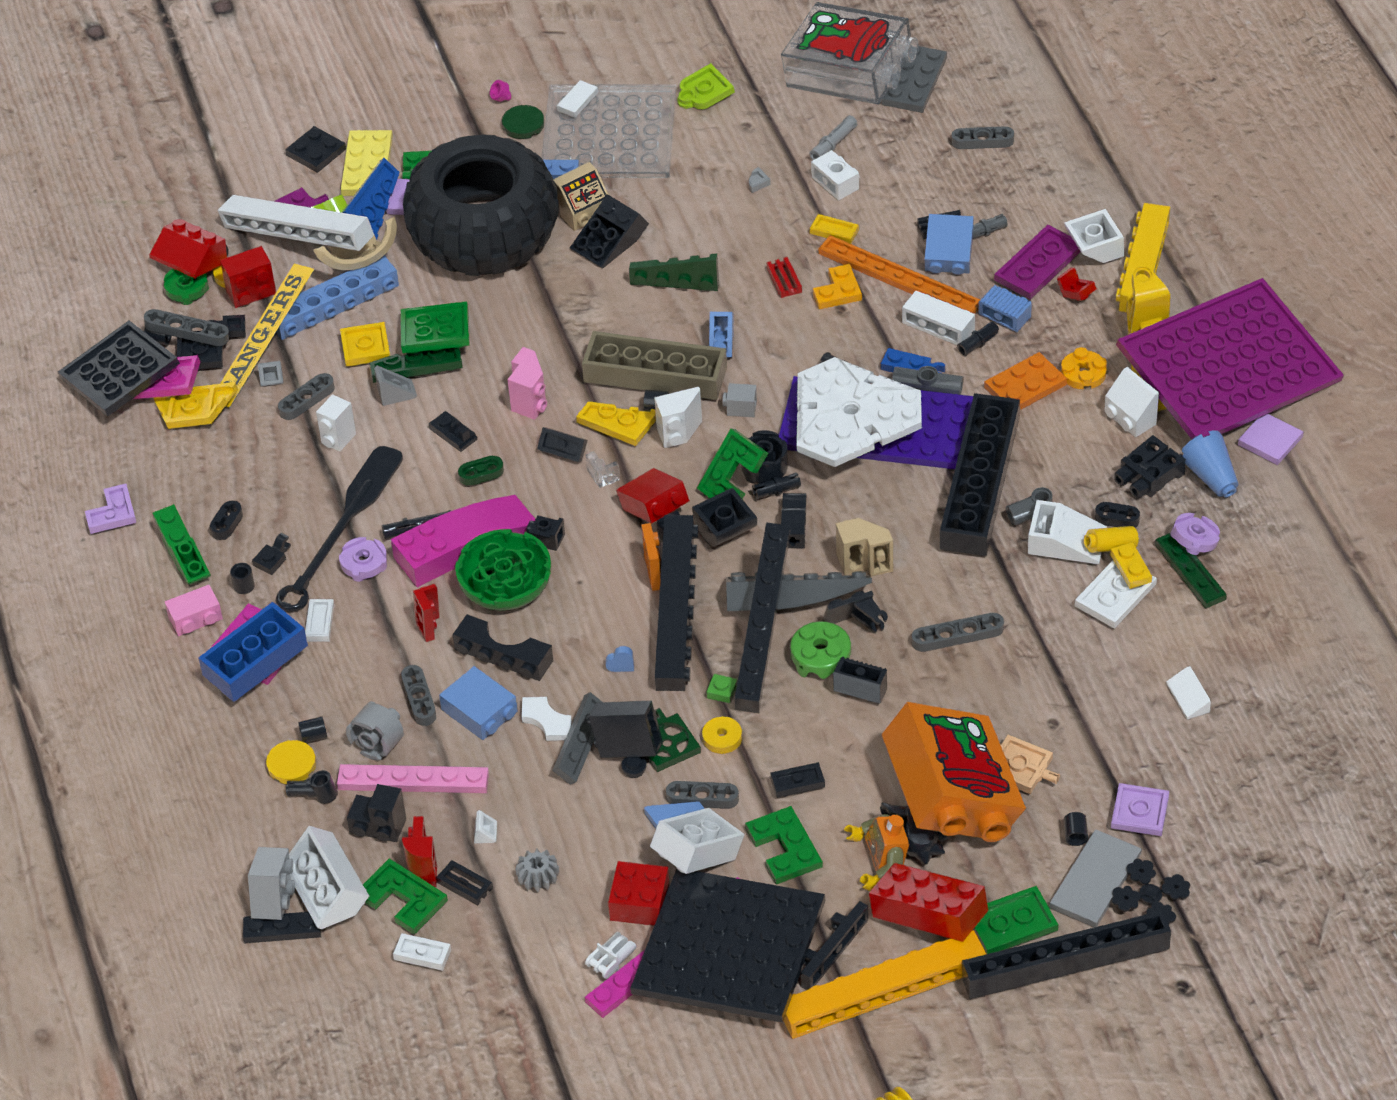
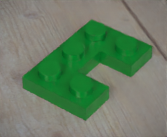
M730 428L697 489L709 498H712L734 488L743 499L746 493L729 482L739 463L749 471L758 473L768 452L736 429Z
M792 806L745 823V829L755 847L777 839L783 845L786 853L766 860V867L776 885L823 867L821 857Z
M390 858L363 884L369 895L365 903L375 910L392 893L406 901L407 904L394 916L395 923L414 935L448 901L445 893Z

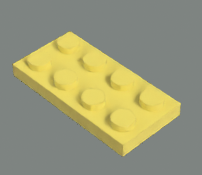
M392 130L349 131L341 185V194L343 196H354L381 159L385 158L388 162L390 161L393 138Z

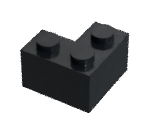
M377 784L372 797L356 794L347 816L349 833L360 837L377 838L381 841L398 842L407 819L402 789Z

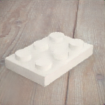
M1112 561L1075 599V607L1115 629L1156 585L1157 578L1152 576V583L1129 589L1115 562Z

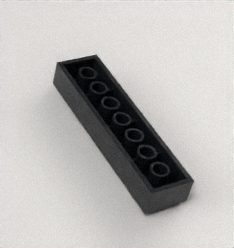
M974 393L940 528V550L987 556L1020 419V399Z

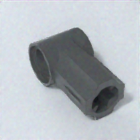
M1045 487L1036 488L1030 497L1006 506V513L1011 524L1018 525L1032 519L1036 501L1053 502L1052 492Z

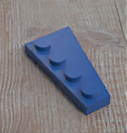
M385 158L378 162L342 211V213L368 217L376 240L378 238V230L384 221V213L389 206L390 195L393 194L400 173Z

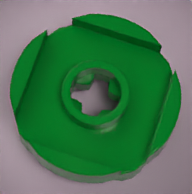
M171 269L164 277L166 295L174 301L181 302L183 305L192 304L194 300L200 298L209 290L206 273L193 278L180 271Z

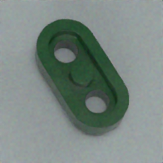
M492 455L466 462L458 469L459 481L464 485L470 486L496 479L504 472L503 460L498 456Z

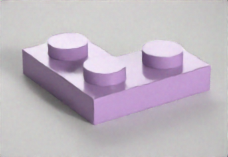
M127 484L105 488L104 493L108 506L85 511L90 534L136 523Z

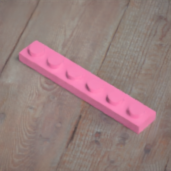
M340 764L337 787L338 790L375 791L377 784L401 788L402 792L487 793L489 769L488 767Z

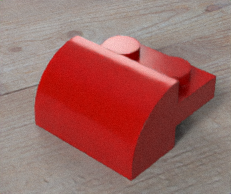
M413 816V827H408V837H402L407 870L432 886L437 887L438 865L433 836H427L424 816Z

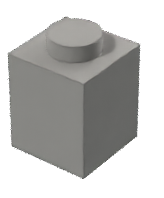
M729 383L728 392L723 393V406H727V416L755 417L757 405L756 385Z

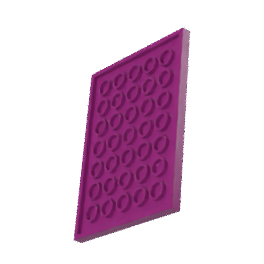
M1263 278L1119 338L1116 346L1143 380L1159 393V400L1191 439L1201 434L1203 437L1209 436L1208 431L1212 430L1223 434L1342 381L1344 374Z

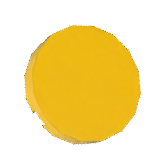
M287 740L277 744L270 750L267 755L266 766L270 777L279 780L280 783L287 784L289 780H306L312 771L314 772L316 768V756L312 747L307 743L298 740Z

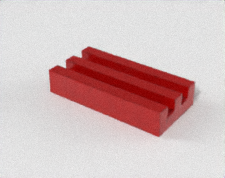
M788 257L783 258L782 262L777 259L774 264L771 261L766 262L767 270L781 298L802 293V285ZM784 267L786 268V270H787V272H788V274H789V276H790V279H791V281H792V283H793V285H794L795 288L792 287V284H791V282H790V280H789V278H788V276H787V274H786V272H785V270H784ZM776 269L779 270V273L788 290H784L781 281L775 271Z

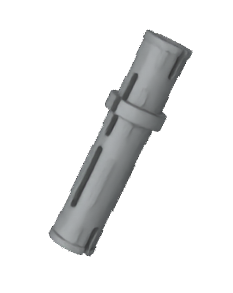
M848 115L830 134L820 139L819 144L809 152L811 154L810 158L815 160L831 150L834 151L836 145L850 131L857 127V120L853 116Z

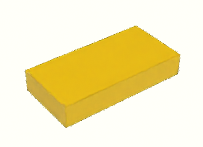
M821 214L816 216L810 227V234L828 238L831 235L852 244L859 231V224Z

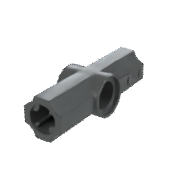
M924 366L919 370L894 367L892 380L918 390L961 395L964 376L938 373L937 369L932 366Z

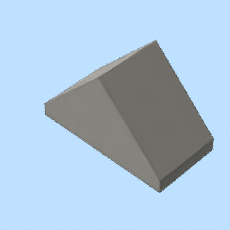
M378 365L374 368L377 389L383 406L414 399L417 396L411 379Z

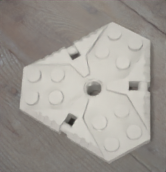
M836 357L798 373L797 452L836 467L874 450V444L880 442L883 446L922 428L921 390L901 384L882 375L876 376L872 371L852 365Z

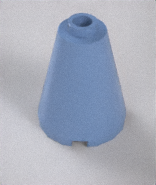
M1215 430L1208 431L1209 436L1203 437L1201 434L1189 441L1183 447V455L1181 456L1186 459L1185 464L1219 497L1224 496L1227 498L1237 491L1236 488L1239 484L1222 434Z

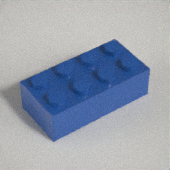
M271 602L198 657L202 675L235 702L306 648L308 643L304 627L278 605Z

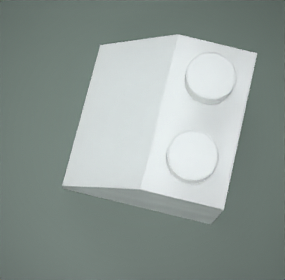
M1106 209L1064 222L1066 229L1083 255L1102 263L1124 257V237Z
M1126 367L1105 395L1104 412H1106L1109 418H1113L1125 431L1131 433L1136 438L1156 425L1159 393L1131 369Z
M699 387L654 397L657 431L664 448L687 443L701 424L702 410Z

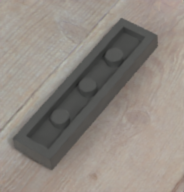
M591 692L584 695L552 770L570 785L577 782L594 742V733L592 727L588 724V715L595 704L602 701Z

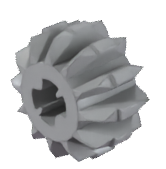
M536 848L534 853L526 851L525 857L519 856L515 870L520 885H525L527 890L534 887L539 892L542 887L548 890L550 884H556L559 866L557 865L555 855H550L548 850L540 853L538 848Z

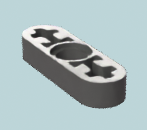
M1006 126L958 128L952 132V146L956 149L1006 148L1014 143V130ZM986 136L988 137V139L980 140L978 139V137Z
M327 373L318 374L280 400L278 403L280 417L285 420L295 419L330 395L335 389L333 377ZM304 394L312 395V397L309 399L301 398V396Z
M417 665L406 666L401 672V677L415 722L421 726L431 725L436 720V710L423 670ZM414 675L417 683L413 684L410 676ZM416 692L425 693V696L420 699L412 697ZM425 706L427 715H423L421 707Z
M673 781L666 787V797L669 804L700 802L704 808L730 809L738 804L739 791L731 783ZM677 791L680 792L679 796H675ZM700 791H706L709 793V796L698 798L696 794ZM726 794H731L729 798H724Z

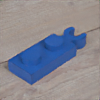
M891 348L887 349L881 362V370L892 373L894 367L919 370L924 366H932L937 371H940L938 373H945V364L942 362L931 363V358Z

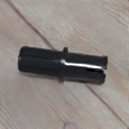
M990 322L980 330H974L971 336L957 344L958 350L962 355L967 356L977 347H983L987 340L998 334L999 327L994 322Z

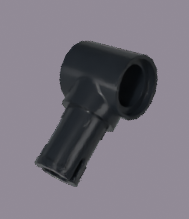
M325 770L315 772L307 780H289L286 785L288 797L303 795L310 798L316 797L317 801L323 804L332 802L338 795L330 773Z

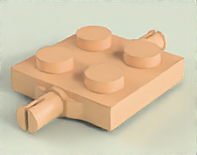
M1007 735L1003 743L1000 744L1019 790L1031 794L1037 783L1042 779H1046L1054 784H1057L1060 774L1047 770L1053 759V752L1011 735Z

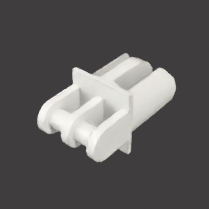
M617 931L603 945L597 943V949L588 956L585 965L594 967L596 973L601 972L602 977L607 979L615 971L619 970V965L636 949L637 945L633 941H628L627 937Z

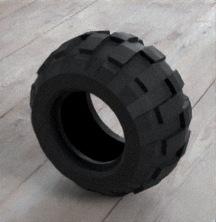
M486 134L459 137L434 148L411 171L410 180L406 184L403 198L406 229L420 252L448 271L461 272L471 276L503 273L529 261L534 253L539 252L549 240L558 217L559 208L557 187L543 159L536 152L534 153L516 140ZM494 200L482 204H467L475 201Z

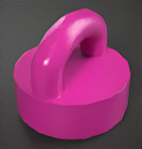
M496 80L491 85L490 97L498 102L511 100L509 84L502 80Z

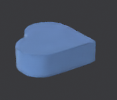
M626 646L616 648L614 653L607 655L606 668L612 672L634 671L635 664L632 649Z

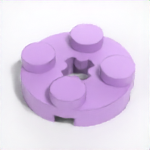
M1194 513L1179 515L1170 533L1192 555L1214 550L1220 539L1218 526L1207 517L1202 516L1201 519L1194 517Z
M366 537L352 539L342 547L343 551L339 555L341 569L357 582L376 576L387 568L385 546L377 539H374V541L366 540ZM360 556H363V557H365V558L368 557V558L365 559V560H360V559H359Z

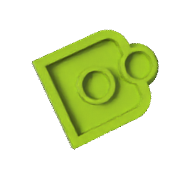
M710 63L680 82L681 92L677 102L680 107L685 109L692 107L706 109L735 93L734 86Z

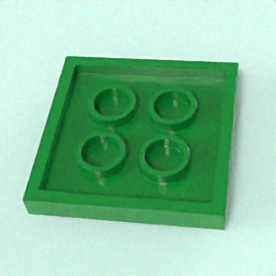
M467 301L401 309L402 353L413 354L419 351H438L445 348L470 346Z

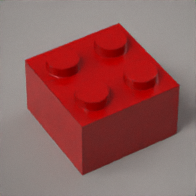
M262 246L220 260L225 289L235 308L276 294L272 265Z
M618 861L608 901L610 921L654 926L670 886L668 867Z

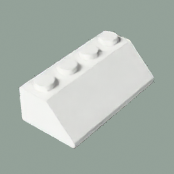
M308 826L289 853V858L293 859V872L290 875L291 880L295 881V888L317 928L323 929L355 916L365 904L369 895L334 834Z

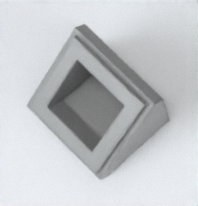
M280 361L258 364L261 386L284 383Z

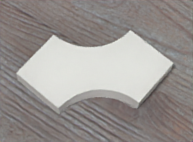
M522 697V722L539 727L544 732L546 741L566 739L572 724L571 715H563L554 711L549 706L547 697Z

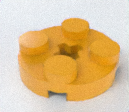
M1079 347L1062 360L1061 373L1067 378V385L1070 387L1084 389V386H1091L1092 389L1104 382L1107 361L1099 354L1088 351L1084 347Z

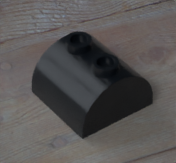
M734 488L692 507L693 517L696 525H698L699 532L705 541L713 547L757 526V516Z

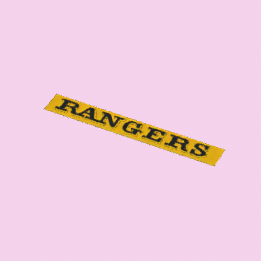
M293 264L221 383L235 382L238 387L237 392L227 403L226 407L230 408L311 276L314 268Z

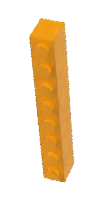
M974 930L971 931L963 942L954 939L935 942L929 947L910 951L904 956L885 960L876 966L863 968L851 975L841 976L826 984L815 985L809 990L793 994L784 1023L791 1038H798L961 979L962 960L985 955L986 952Z

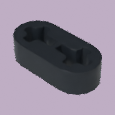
M227 501L220 507L210 523V530L214 539L226 540L232 535L243 517L242 507L239 502Z
M1101 502L1095 508V520L1105 526H1133L1136 528L1140 522V511L1130 505Z

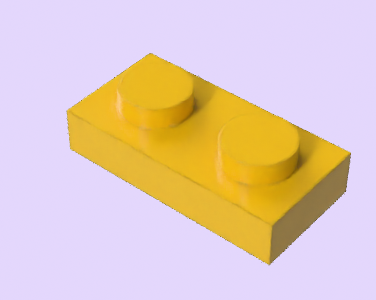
M1133 542L1111 548L1110 555L1129 589L1152 583V575Z

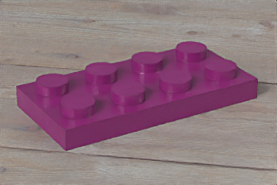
M1047 224L994 274V281L1031 300L1081 251L1071 236Z

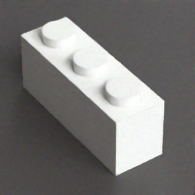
M915 291L902 307V323L957 345L971 336L975 330V314Z

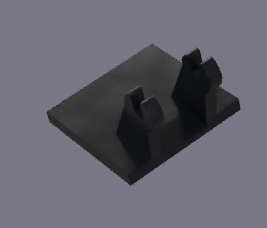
M859 591L846 600L836 599L831 601L826 608L822 622L836 624L854 617L876 634L877 629L875 625H878L880 630L883 631L884 622L887 621L888 615L884 610H880L875 603L872 591L866 593Z

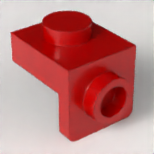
M1072 267L1057 277L1062 295L1065 298L1082 301L1087 299L1097 289L1094 281L1079 279L1076 269Z

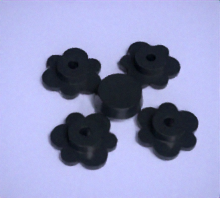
M1135 859L1133 863L1127 865L1126 871L1131 875L1132 881H1139L1145 885L1140 888L1139 892L1132 891L1130 886H1124L1123 888L1115 887L1112 892L1114 896L1112 903L1118 905L1121 911L1127 912L1130 908L1136 909L1139 905L1138 902L1141 900L1144 904L1151 906V908L1147 909L1146 914L1163 911L1168 925L1176 920V914L1172 911V907L1169 904L1163 905L1159 902L1162 899V892L1165 895H1170V898L1173 900H1177L1179 897L1186 899L1190 895V883L1184 881L1182 875L1175 874L1172 878L1165 877L1164 884L1160 889L1154 884H1149L1151 878L1156 876L1153 863L1149 860Z

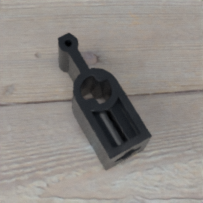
M783 493L781 524L790 526L788 548L805 549L807 493Z

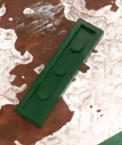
M1170 533L1155 539V546L1205 609L1226 600L1227 594L1196 555L1188 553L1186 548L1178 543Z

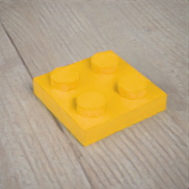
M385 322L340 329L346 367L366 364L390 356Z

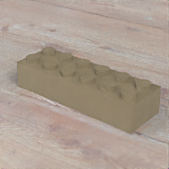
M593 331L582 362L583 378L586 383L638 390L669 391V394L699 387L701 398L717 400L727 370L726 348Z

